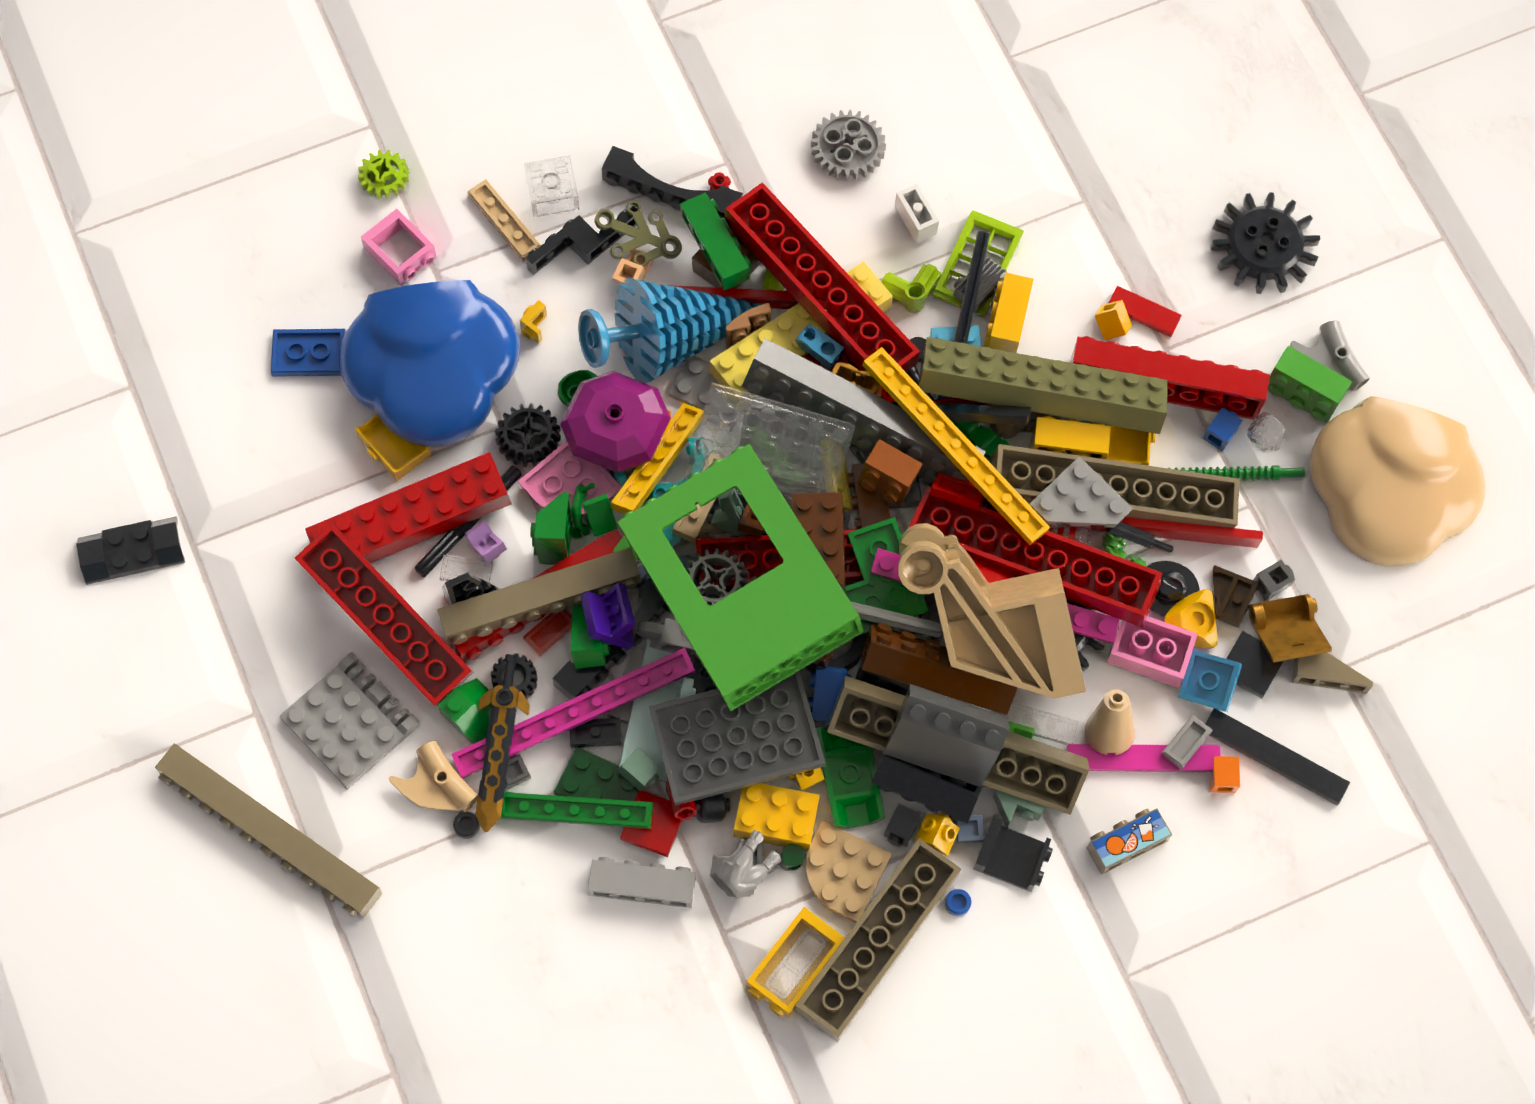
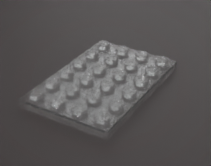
M712 382L684 478L688 479L689 476L696 472L701 473L709 468L714 461L718 459L723 460L731 455L736 448L740 446L745 447L750 444L792 509V494L836 491L855 424ZM735 488V489H736V492H737L738 494H741V492L739 491V489H738V488Z

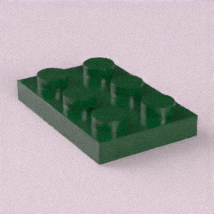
M576 747L554 790V794L569 797L635 801L639 790L617 772L619 765Z

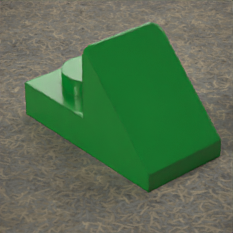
M607 494L583 502L585 521L589 528H591L594 536L617 529Z

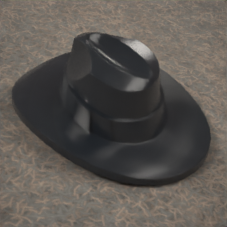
M1157 561L1147 566L1162 572L1161 585L1150 609L1159 615L1166 616L1168 611L1180 600L1200 591L1197 578L1182 564L1172 561Z

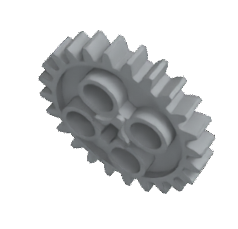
M849 109L848 114L844 115L843 111L839 110V116L836 117L834 113H830V120L823 117L822 124H816V131L812 132L811 155L815 156V163H820V170L828 168V176L835 172L836 179L844 175L846 181H848L849 175H853L855 180L858 179V174L866 178L867 170L874 173L875 166L880 167L881 159H884L886 136L882 134V127L876 128V120L869 122V115L862 118L861 111H858L856 115H852V110ZM850 130H856L857 132L852 133ZM829 139H835L837 141L831 142L829 141ZM866 148L868 149V151H862L860 149ZM845 157L848 160H841L839 158Z

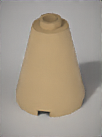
M1111 690L1106 693L1085 724L1086 742L1092 749L1101 754L1107 755V752L1116 753L1115 755L1122 754L1129 750L1135 739L1130 699L1121 690Z

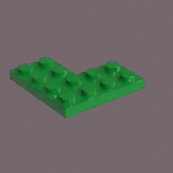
M895 517L847 533L863 581L846 586V596L851 602L913 617L929 612L923 594H917L908 590L900 582L870 574L878 548L899 554V542L902 535ZM861 620L864 632L858 636L867 634L871 623L876 625L878 623Z

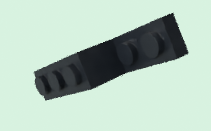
M634 205L630 207L632 212H637V208ZM626 209L617 216L616 220L633 227L637 226L633 217L627 214ZM578 215L575 219L568 220L559 232L551 234L539 248H534L528 253L526 257L527 269L533 275L536 274L568 247L589 265L625 234L610 228L607 230L600 229L599 233H597Z

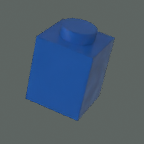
M1221 408L1206 429L1202 439L1223 452L1238 431L1243 420L1233 411Z

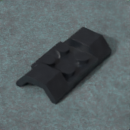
M177 516L156 521L147 520L102 530V533L79 537L76 543L79 564L86 585L186 563L179 538Z

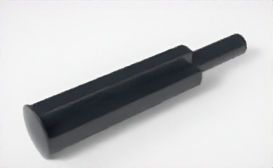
M1119 522L1114 528H1105L1106 532L1149 549L1151 546H1154L1169 553L1174 550L1173 546L1154 539V534L1123 522Z

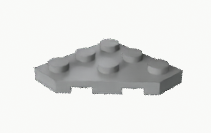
M1080 456L1029 504L1048 525L1060 523L1070 524V526L1089 527L1090 525H1104V527L1114 528L1133 509Z

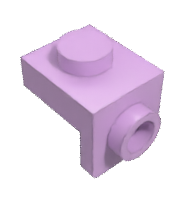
M485 520L465 533L473 550L486 563L498 558L501 553L507 550L504 542L492 532Z

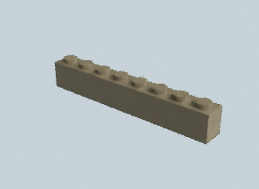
M630 547L439 608L437 611L448 644L453 643L457 645L466 642L468 638L473 636H487L493 632L492 630L501 627L503 629L512 628L517 622L523 620L533 621L548 612L558 613L567 606L573 604L576 606L582 605L580 596L586 591L603 596L618 582L625 584L627 590L633 589L641 583V575Z

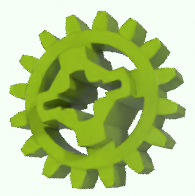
M378 150V155L376 156L369 153L370 159H362L363 166H358V179L363 191L367 190L369 196L376 193L377 199H380L382 195L390 199L391 193L398 196V189L405 190L404 183H409L408 174L410 172L406 165V160L400 159L399 153L392 156L390 150H387L386 154H382L381 150Z

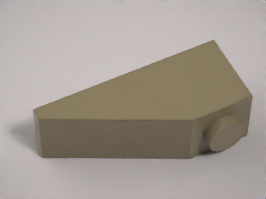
M1328 652L1294 658L1292 683L1367 694L1373 687V681Z

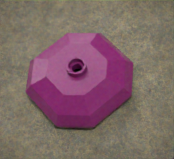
M610 371L580 382L560 426L573 456L620 473L652 460L671 417L658 388L621 373ZM615 412L619 414V417L612 418L610 416L612 413Z

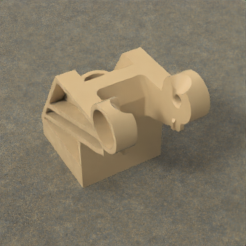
M927 523L913 525L902 534L899 542V577L902 584L912 592L917 594L934 593L951 667L1054 699L1086 692L1059 568L988 583L967 551L959 544L955 535L944 537V534L937 527Z

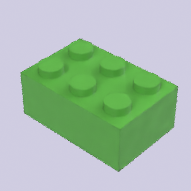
M1288 345L1269 377L1268 390L1272 395L1289 401L1293 407L1310 413L1316 420L1328 423L1352 381Z

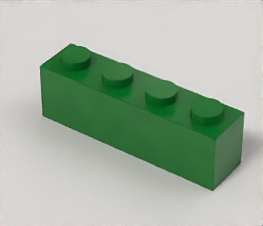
M705 192L681 203V217L723 290H727L750 279L749 269L752 268L748 257L746 255L742 256L739 251L741 248L735 236L731 237L728 232L730 231L729 225L725 218H720L715 200H710Z

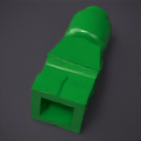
M952 422L974 446L986 451L984 457L990 463H992V454L998 444L1011 446L994 431L982 425L979 426L978 423Z

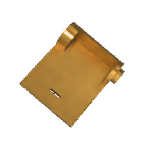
M1309 594L1249 605L1251 625L1273 662L1332 652L1331 645L1314 619V614L1317 613L1318 607L1315 598H1311Z

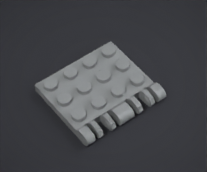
M352 652L341 659L334 669L279 716L347 789L353 786L420 725V722L413 715L409 716L410 712L407 708L399 711L391 721L386 717L399 705L400 701L394 697L389 700L392 693L381 681L374 683L377 678L374 674H368L360 681L358 686L355 685L353 681L364 672L366 666L363 663H359L360 660Z

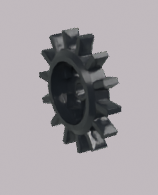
M1269 192L1264 201L1265 206L1256 207L1251 193H1247L1243 199L1246 210L1242 213L1229 202L1224 209V213L1234 222L1229 224L1216 219L1212 230L1228 235L1227 239L1212 240L1210 245L1211 251L1227 250L1229 255L1220 260L1217 268L1219 271L1235 265L1240 270L1234 281V285L1237 287L1244 282L1247 275L1256 278V294H1261L1266 286V280L1272 279L1275 280L1279 292L1284 293L1288 287L1285 275L1288 273L1302 284L1307 274L1297 265L1298 261L1314 267L1319 258L1317 255L1303 251L1304 247L1318 246L1321 240L1320 235H1303L1302 230L1311 224L1313 217L1308 215L1296 221L1291 216L1296 205V201L1293 199L1286 204L1284 210L1274 208L1275 196L1273 192ZM1248 230H1254L1255 234L1249 233ZM1264 235L1269 236L1273 243L1265 244L1261 241L1260 237ZM1280 241H1284L1286 246L1281 245ZM1259 249L1265 250L1266 253H1265V254L1260 253V252H1259Z

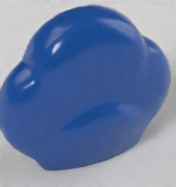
M471 280L414 284L368 295L364 309L355 318L343 337L339 353V368L342 379L354 398L363 406L377 412L382 422L393 434L412 444L426 447H444L456 444L470 436L486 421L496 395L509 383L516 371L520 357V341L516 326L505 309L490 297L480 293Z

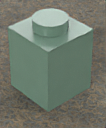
M637 747L619 767L617 772L641 791L645 785L650 788L659 778L656 772L661 767Z

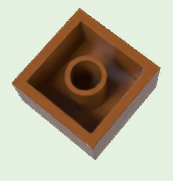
M879 439L863 466L858 483L865 490L876 492L883 496V499L888 503L901 506L918 476L922 463Z

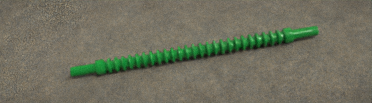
M1272 465L1270 468L1264 466L1263 469L1261 466H1258L1257 469L1254 466H1251L1250 469L1247 466H1244L1243 469L1240 466H1237L1236 469L1233 466H1230L1229 469L1226 466L1222 469L1216 467V469L1209 467L1208 470L1205 467H1202V470H1199L1198 467H1195V470H1192L1191 467L1188 470H1185L1184 467L1181 468L1182 471L1237 478L1240 480L1243 478L1244 481H1247L1248 478L1251 481H1254L1255 478L1260 481L1262 478L1265 480L1269 478L1271 480H1280V478L1305 477V468H1280L1279 465Z

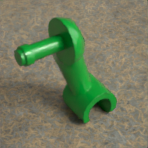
M592 482L587 486L578 484L573 496L571 513L574 527L571 529V536L574 539H581L582 535L590 534L589 526L583 524L581 508L585 497L588 495L587 491L595 487V484Z

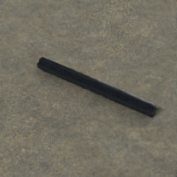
M986 231L977 232L954 342L967 344L990 237L989 232Z
M514 465L510 466L501 476L507 491L522 476L521 471ZM482 517L449 530L415 566V571L420 576L426 577L465 536V533Z

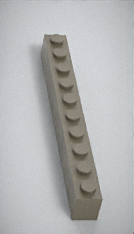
M174 743L155 766V769L160 774L158 778L169 787L172 784L179 787L180 790L178 792L189 801L192 798L200 802L199 808L209 815L214 812L221 818L218 821L231 830L233 826L241 831L239 834L241 838L250 844L255 841L261 845L259 850L272 859L274 855L282 860L280 863L282 867L291 873L296 870L303 876L300 879L310 887L319 886L323 889L321 893L332 902L337 899L343 903L342 909L351 916L355 917L358 914L364 918L382 895L380 887L177 744Z

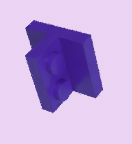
M618 582L603 596L588 591L580 596L590 638L627 650L635 645L632 629L636 624L625 584Z

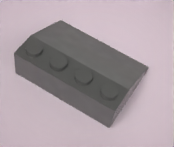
M910 684L883 754L981 787L1003 747L1009 732V718Z

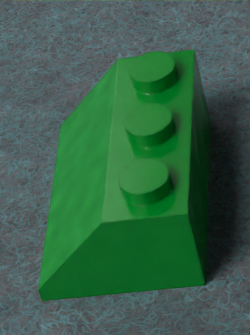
M563 492L536 514V522L531 523L530 538H532L534 555L538 556L539 564L555 565L570 556L572 513L569 492Z

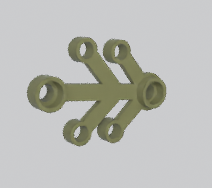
M630 201L626 206L627 214L633 217L638 228L615 220L613 213L607 209L600 210L594 218L596 227L601 230L610 228L635 238L623 244L617 243L613 245L610 255L614 259H621L625 253L646 244L657 247L646 253H636L633 257V263L644 267L647 262L661 256L667 259H674L682 251L681 241L676 236L669 234L663 221V214L657 209L649 213L648 221L656 226L660 237L651 234L638 201ZM630 205H635L637 212H632ZM652 214H657L659 216V220H653ZM601 217L606 218L607 224H601L599 219ZM666 244H671L674 248L673 251H668ZM614 248L621 249L622 254L616 255ZM636 257H642L644 263H637Z

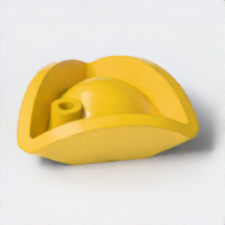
M1203 589L1185 597L1176 603L1166 614V623L1198 634L1194 646L1214 648L1218 645L1214 601L1210 590Z

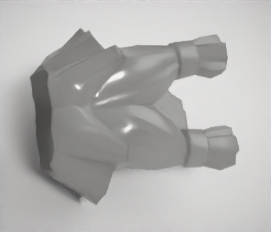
M755 829L749 838L739 839L735 851L730 856L713 855L710 877L729 897L739 899L754 895V890L757 889L756 886L763 881L766 874L775 865L781 862L780 855L771 851L762 864L753 865V857L756 854L757 845L764 839L763 835Z

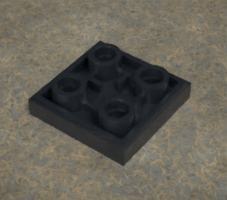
M1245 631L1241 632L1226 658L1242 664L1236 684L1261 699L1284 662H1273L1262 642Z

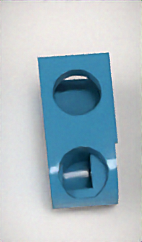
M806 325L795 339L796 344L802 350L819 361L821 366L828 371L841 357L844 350L842 345L812 325Z

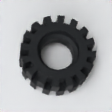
M514 653L515 656H518L515 669L524 674V680L520 685L512 687H515L519 692L521 691L527 699V695L531 696L534 693L533 689L537 687V672L531 660L528 661L526 656L522 655V657H519L518 653ZM502 657L498 659V664L494 663L493 671H491L493 688L503 683L505 659H502Z

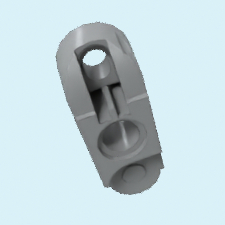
M666 618L663 623L639 622L637 634L651 640L649 647L669 653L685 648L689 658L699 660L676 620Z

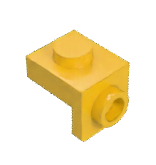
M540 300L534 305H529L520 319L521 333L528 340L533 339L537 343L542 341L541 330L537 326L547 317L546 305Z

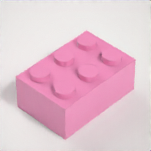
M1148 616L1143 628L1120 620L1115 641L1112 644L1106 663L1178 688L1184 679L1198 634Z

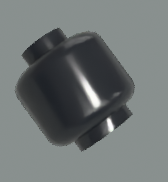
M722 793L695 800L697 814L693 817H696L700 823L721 822L724 820L726 813L730 812V799Z

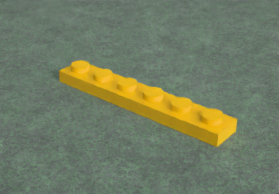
M685 403L681 405L670 420L652 460L637 466L612 500L611 506L613 510L626 514L627 512L638 510L643 505L688 442V438L693 435L705 418L704 410Z

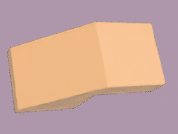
M634 249L629 252L626 260L621 258L612 280L621 284H627L624 281L627 278L642 281L645 279L653 260L647 262L644 267L633 263L632 259L635 254L642 252ZM636 257L637 263H644L642 257Z

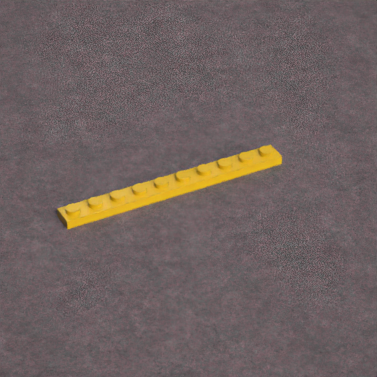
M882 347L863 361L862 366L1029 545L1033 544L1049 530V525Z

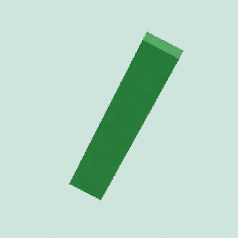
M505 792L500 819L651 829L653 803Z

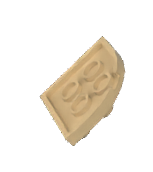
M822 820L811 842L810 849H808L806 876L813 894L823 906L857 923L865 912L892 853L840 828H835L834 825Z

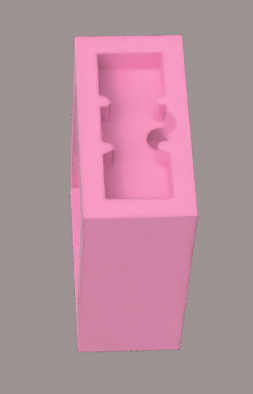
M397 208L361 236L363 248L400 285L405 281L412 280L420 269L424 266H429L437 257L434 245ZM404 228L423 248L398 267L379 246Z

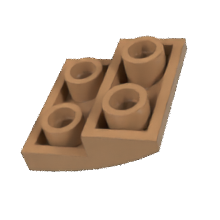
M769 303L759 305L742 313L726 326V350L771 321Z

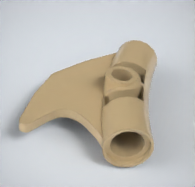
M436 741L428 742L416 750L418 756L417 771L412 778L403 779L395 776L388 778L389 782L403 796L422 808L441 811H463L465 813L476 804L478 794L454 770Z

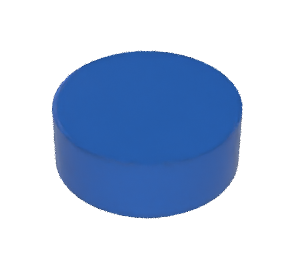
M962 889L950 891L945 899L946 910L953 916L965 915L972 904L970 895Z

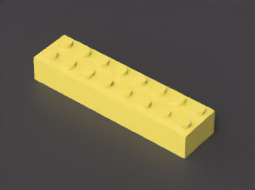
M864 261L847 272L884 313L890 310L892 294ZM798 303L709 361V373L714 376L721 389L735 406L739 408L758 396L741 386L765 338L804 357L808 353L796 344L795 339L806 325H812L827 336L829 335Z

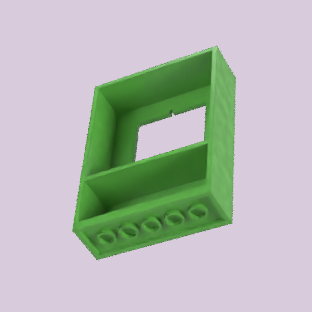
M750 444L745 447L740 446L736 448L728 457L723 460L718 459L714 461L706 470L701 473L696 472L692 474L684 483L670 487L662 496L649 499L644 503L643 507L636 511L627 512L622 516L621 520L617 521L628 543L730 711L864 632L859 614ZM733 488H738L784 561L781 565L709 606L673 550L663 530L698 510L697 504L703 507Z

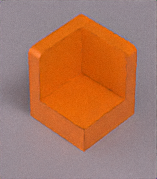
M1215 756L1213 758V779L1210 781V793H1236L1240 788L1239 757Z

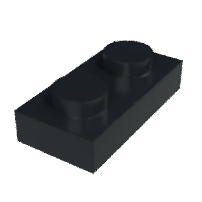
M620 718L592 719L570 730L571 748L622 745Z

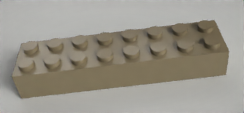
M919 838L795 1006V1012L838 1042L958 878L961 868Z

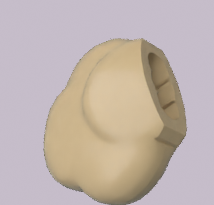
M1370 396L1360 401L1352 409L1342 412L1330 420L1320 431L1312 447L1310 457L1311 478L1316 491L1327 505L1332 529L1338 539L1350 551L1370 563L1395 567L1419 562L1429 557L1445 539L1456 536L1467 529L1482 509L1486 490L1485 475L1482 464L1469 441L1467 428L1465 425L1441 414L1407 403Z

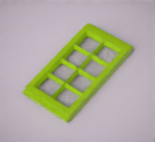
M972 210L932 296L961 308L962 303L953 297L955 291L954 284L960 276L966 277L969 273L968 270L971 264L977 232H989L990 237L986 256L1007 271L1024 230ZM996 292L975 314L982 317L986 316Z

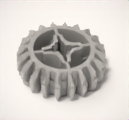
M716 548L714 554L710 555L709 550L706 549L704 557L697 553L695 555L697 562L689 560L688 566L690 568H685L694 584L697 576L702 571L704 572L705 579L697 589L709 606L749 584V580L745 579L749 575L747 570H743L745 567L742 561L737 562V555L729 558V551L727 550L720 555L719 549ZM711 566H721L724 568L715 570ZM710 576H711V578H712L713 580H714V579H716L717 581L719 580V582H720V588H719L718 585H714V582H713V584L711 585ZM735 576V585L727 593L725 585L730 582V578ZM715 594L719 598H707L706 596Z

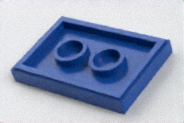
M273 329L272 377L341 376L339 353L346 329Z

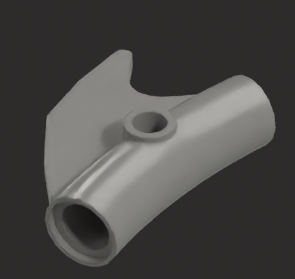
M1338 320L1328 321L1319 327L1320 334L1318 342L1314 347L1309 348L1294 340L1291 341L1290 347L1351 380L1352 383L1349 388L1353 392L1363 387L1370 380V377L1355 357Z

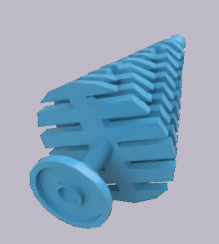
M627 278L624 280L627 284H620L617 291L622 298L615 299V310L619 312L615 313V325L617 327L607 328L603 318L597 311L586 309L581 312L579 317V342L585 360L593 368L606 364L609 357V343L618 342L619 347L629 355L623 356V359L634 378L638 381L649 383L655 380V377L670 371L672 366L675 368L682 361L685 362L693 355L704 351L703 347L709 348L715 345L713 342L726 337V326L742 313L762 304L755 303L750 305L748 301L742 299L736 300L727 296L724 298L717 294H713L712 297L706 292H696L691 289H682L681 287L664 284L657 285L650 281Z

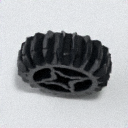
M521 403L519 410L511 407V415L504 412V420H498L499 428L495 430V435L497 436L495 441L496 445L500 446L499 452L505 454L507 461L513 459V464L516 466L522 461L525 468L528 466V462H532V465L535 467L538 460H544L545 456L550 455L553 450L559 447L557 442L561 441V434H559L561 428L557 424V418L555 416L551 417L549 409L543 412L541 404L534 409L532 403L529 404L528 408H524V405ZM533 422L540 423L547 429V431L542 430V428L534 426ZM529 428H530L531 434H530V437H528V440H527V443H526V437H525V436H526V434L529 433ZM509 440L522 444L523 449L517 448ZM541 444L540 446L532 449L535 445Z

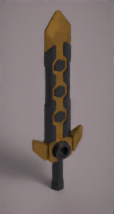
M509 654L505 655L502 685H497L494 689L490 688L479 699L478 709L482 710L492 705L482 778L479 785L475 812L484 832H488L501 818L508 759L517 712L516 708L518 707L526 715H529L530 704L523 693L512 687L518 656Z

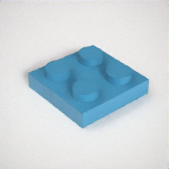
M1193 649L1178 698L1228 713L1242 664Z

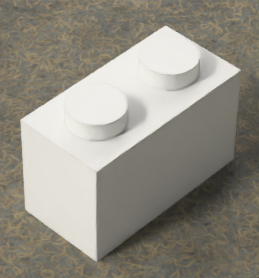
M918 184L896 192L894 207L916 244L937 235L939 219Z

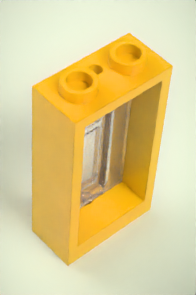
M803 907L747 980L746 987L749 988L747 992L756 1000L760 1001L763 999L769 1003L770 1006L768 1008L777 1016L781 1017L784 1015L789 1018L795 1010L798 1001L845 937L807 908Z

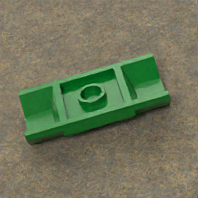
M816 728L826 766L822 767L834 827L849 829L872 825L885 819L880 789L876 784L872 783L876 769L871 747L828 733L827 728Z

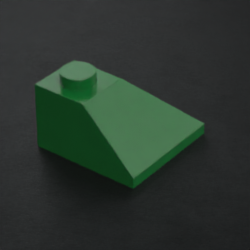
M477 678L456 687L438 704L440 714L471 744L487 738L492 707L491 705L482 710L478 709L479 699L489 689Z

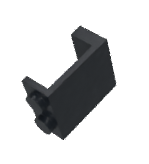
M993 816L973 870L1032 892L1034 886H1040L1045 872L1041 871L1043 862L1048 863L1053 848L1049 847L1052 839L1047 837L1045 842L1001 826L1003 820Z

